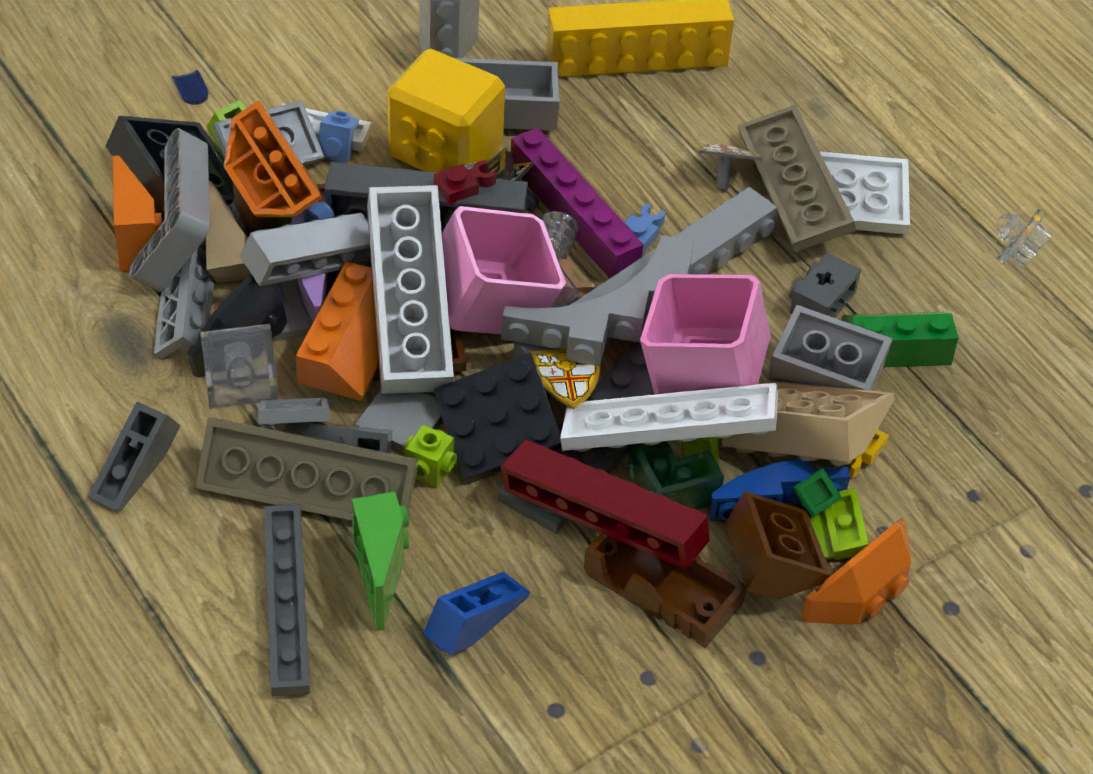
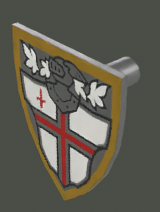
M702 144L697 146V152L700 154L719 156L715 164L719 168L716 188L729 189L733 157L762 160L760 155L724 144Z

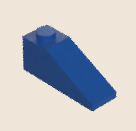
M501 572L438 597L423 634L433 641L438 649L452 655L474 645L528 598L530 591L505 572Z

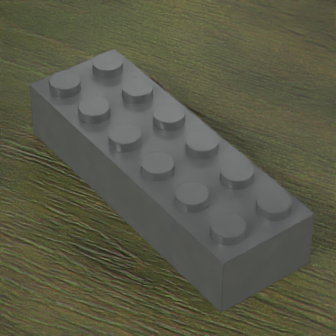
M331 162L324 188L325 203L332 209L334 217L362 213L368 221L367 201L369 187L434 185L435 172ZM496 179V184L493 186H479V194L451 204L446 201L438 190L441 232H443L452 214L459 206L526 214L528 182Z

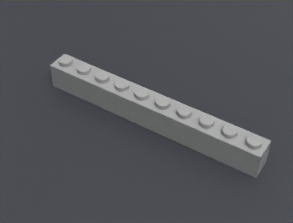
M748 187L675 235L674 238L694 241L689 274L708 275L716 268L725 266L731 258L740 252L747 251L753 243L762 237L769 236L776 226L777 206L751 187ZM656 249L571 305L587 302L606 295L628 283L646 266ZM607 337L605 346H607L613 340V338ZM514 342L513 359L527 354L529 351L560 349Z

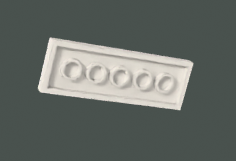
M776 383L584 401L576 409L567 406L560 437L562 450L582 452L597 447L621 448L629 444L640 443L655 445L662 441L671 440L689 442L703 437L727 438L735 434L751 433L753 435H762L768 431H776L777 385Z

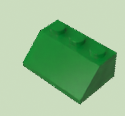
M913 312L850 314L842 316V321L893 338L883 368L952 365L959 339L952 313Z

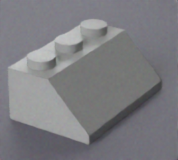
M420 0L419 46L422 53L431 48L453 58H463L478 40L479 0Z
M796 305L772 355L769 379L875 391L893 338Z

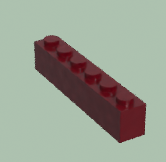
M525 439L501 465L505 492L681 568L687 569L710 541L708 515L703 514L697 509L672 501L666 496L643 489L635 483H629L612 476L606 471L583 464L575 458H569L552 451L546 446L538 445Z

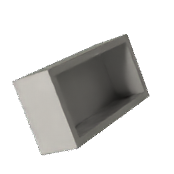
M455 58L498 76L504 83L505 129L532 130L538 127L541 131H557L559 111L557 62Z

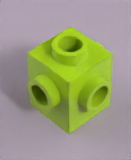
M425 425L421 426L415 436L411 435L407 439L403 449V455L406 457L419 459L415 480L434 488H438L447 473L452 471L457 459V454L454 453V437Z

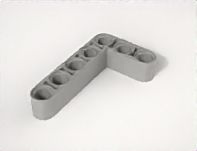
M179 128L169 137L164 151V221L136 255L129 270L130 278L159 292L165 289L200 246L210 226L208 144Z

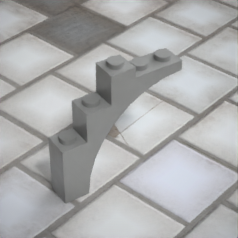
M661 235L655 253L637 275L614 291L587 302L553 308L505 306L502 315L501 340L567 350L566 360L600 366L607 337L641 342L640 339L646 314L649 313L659 279L668 274H689L694 241Z

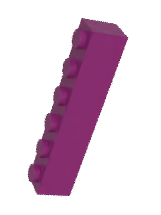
M538 127L511 138L510 166L513 167L519 163H534V166L521 179L524 182H528L527 186L609 279L642 258L643 243Z

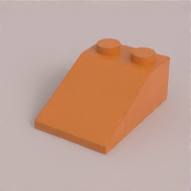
M113 156L114 231L120 272H129L134 258L163 223L162 213H155L152 196L120 156Z

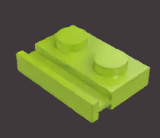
M856 488L839 491L842 499L813 518H810L825 559L835 558V560L853 557L869 545Z

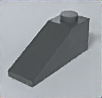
M136 401L88 498L117 512H121L163 460L181 425L168 415Z

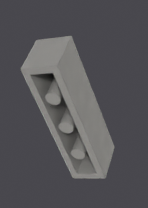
M356 213L324 220H313L302 224L285 225L269 230H257L250 233L240 257L259 286L338 271L342 269L346 261L359 265L371 264L369 224L362 213Z

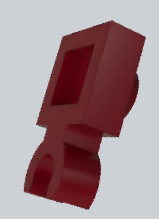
M487 160L476 162L471 169H467L464 164L435 173L434 185L438 186L440 193L451 204L479 194V186L490 187L496 184L497 173L495 171L488 173Z

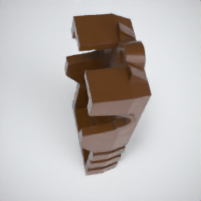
M602 534L585 550L584 569L590 578L659 620L662 618L673 629H680L681 634L689 639L693 637L696 639V643L704 648L710 644L739 610L746 595L745 584L732 579V576L723 571L720 572L712 564L705 563L699 555L687 569H684Z

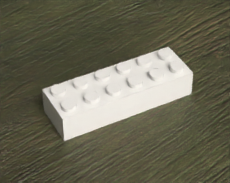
M438 186L369 187L367 210L381 394L434 392L433 389L453 382L454 378Z

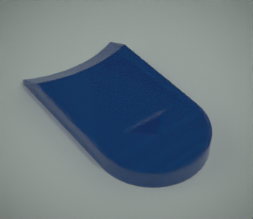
M198 70L185 75H171L184 102L197 105L208 99V89Z

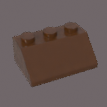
M747 491L743 492L725 522V526L746 589L756 596H768L780 600L823 584L831 576V572L807 510Z

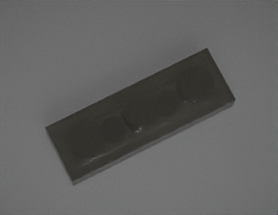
M505 147L488 161V173L495 171L497 173L496 179H513L514 156Z

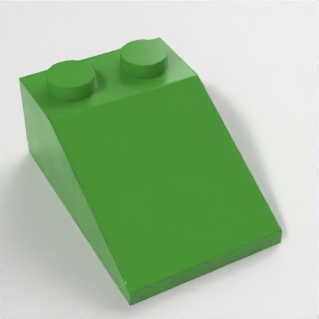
M395 491L352 499L353 545L376 631L384 630L404 565V549H409V540L405 528L409 526L408 512L405 505L399 506Z

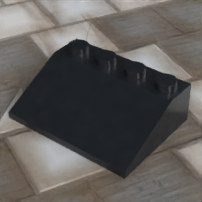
M119 115L105 146L112 157L120 156L152 196L155 213H162L163 221L164 151L169 137L177 128L208 144L209 181L214 184L227 205L232 203L235 198L232 180L224 168L225 159L200 123Z

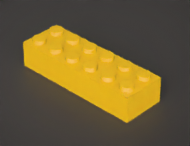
M660 0L548 7L547 62H557L558 77L728 66L734 18L728 0Z

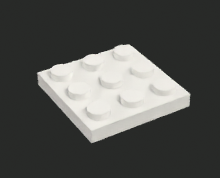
M820 152L854 219L856 230L908 234L910 227L908 159Z

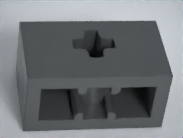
M826 253L818 263H812L803 281H797L792 287L789 298L792 299L790 314L793 313L796 305L835 318L857 292L861 269Z

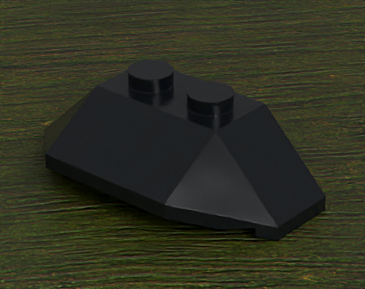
M250 273L212 313L199 333L196 345H191L186 353L194 376L203 377L247 368L255 358H258L263 353L265 347L272 339L282 333L288 321L281 282L259 286Z

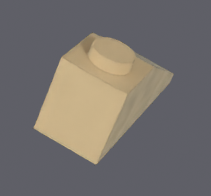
M209 181L210 226L206 235L207 271L218 284L246 279L251 272L240 255L248 237L214 184Z

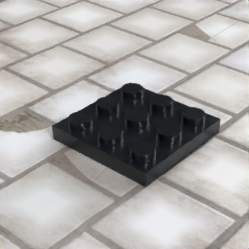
M531 352L433 389L449 436L454 437V453L457 454L456 460L466 485L501 472V465L525 439L538 445L546 446L552 451L562 449L561 434Z

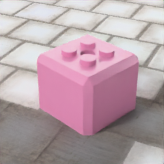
M459 206L442 232L449 326L451 330L501 334L502 315L505 306L551 308L566 285L545 224L534 214Z
M668 274L659 279L640 339L654 394L758 384L771 336L760 281L753 275Z

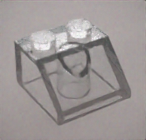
M270 324L200 332L209 409L259 403L260 400H278L277 376Z

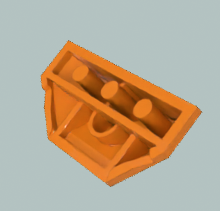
M259 100L231 118V132L227 142L224 168L256 217H296L323 198L306 168Z
M900 518L826 579L823 584L805 597L801 619L806 623L858 625L869 615L871 617L876 616L892 595L897 597L902 594L909 584L907 577L911 566L907 522Z

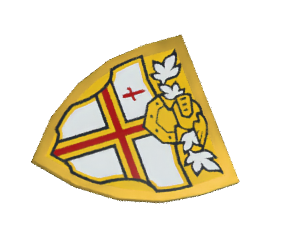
M563 349L529 351L536 363L544 389L564 405L576 409L588 399L595 389L600 375V366L566 360L567 350Z

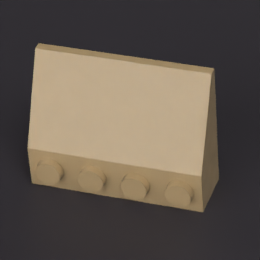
M769 380L764 384L776 383L778 391L776 431H768L762 435H753L751 433L735 434L722 438V446L736 448V451L739 453L764 451L770 457L796 455L802 461H814L821 458L829 459L830 463L834 465L850 464L854 458L866 451L894 401V393Z

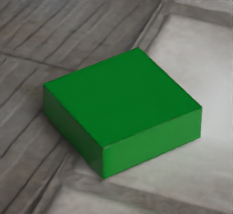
M823 468L791 488L804 509L807 510L810 518H813L842 499V496Z

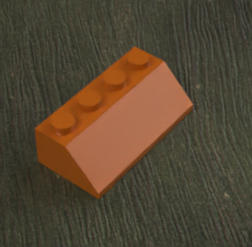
M346 261L296 354L297 383L362 401L379 368L372 268Z

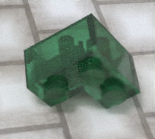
M662 441L655 445H646L644 443L630 444L627 470L634 483L643 489L666 496L672 501L698 510L710 506L712 493L723 486L724 475L710 450L677 459L667 441Z

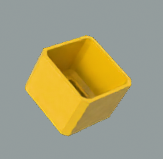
M430 48L424 51L387 90L388 151L390 156L423 171L435 173L461 164L466 166L482 160H487L488 162L503 145L504 83L496 75Z

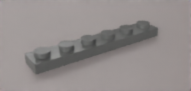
M300 504L264 506L271 695L310 694Z

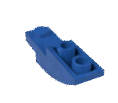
M794 459L770 464L740 475L712 493L708 514L709 521H727L744 491L785 504H800L791 488L821 468L812 469L810 461ZM847 466L823 468L838 492L847 490L850 479Z

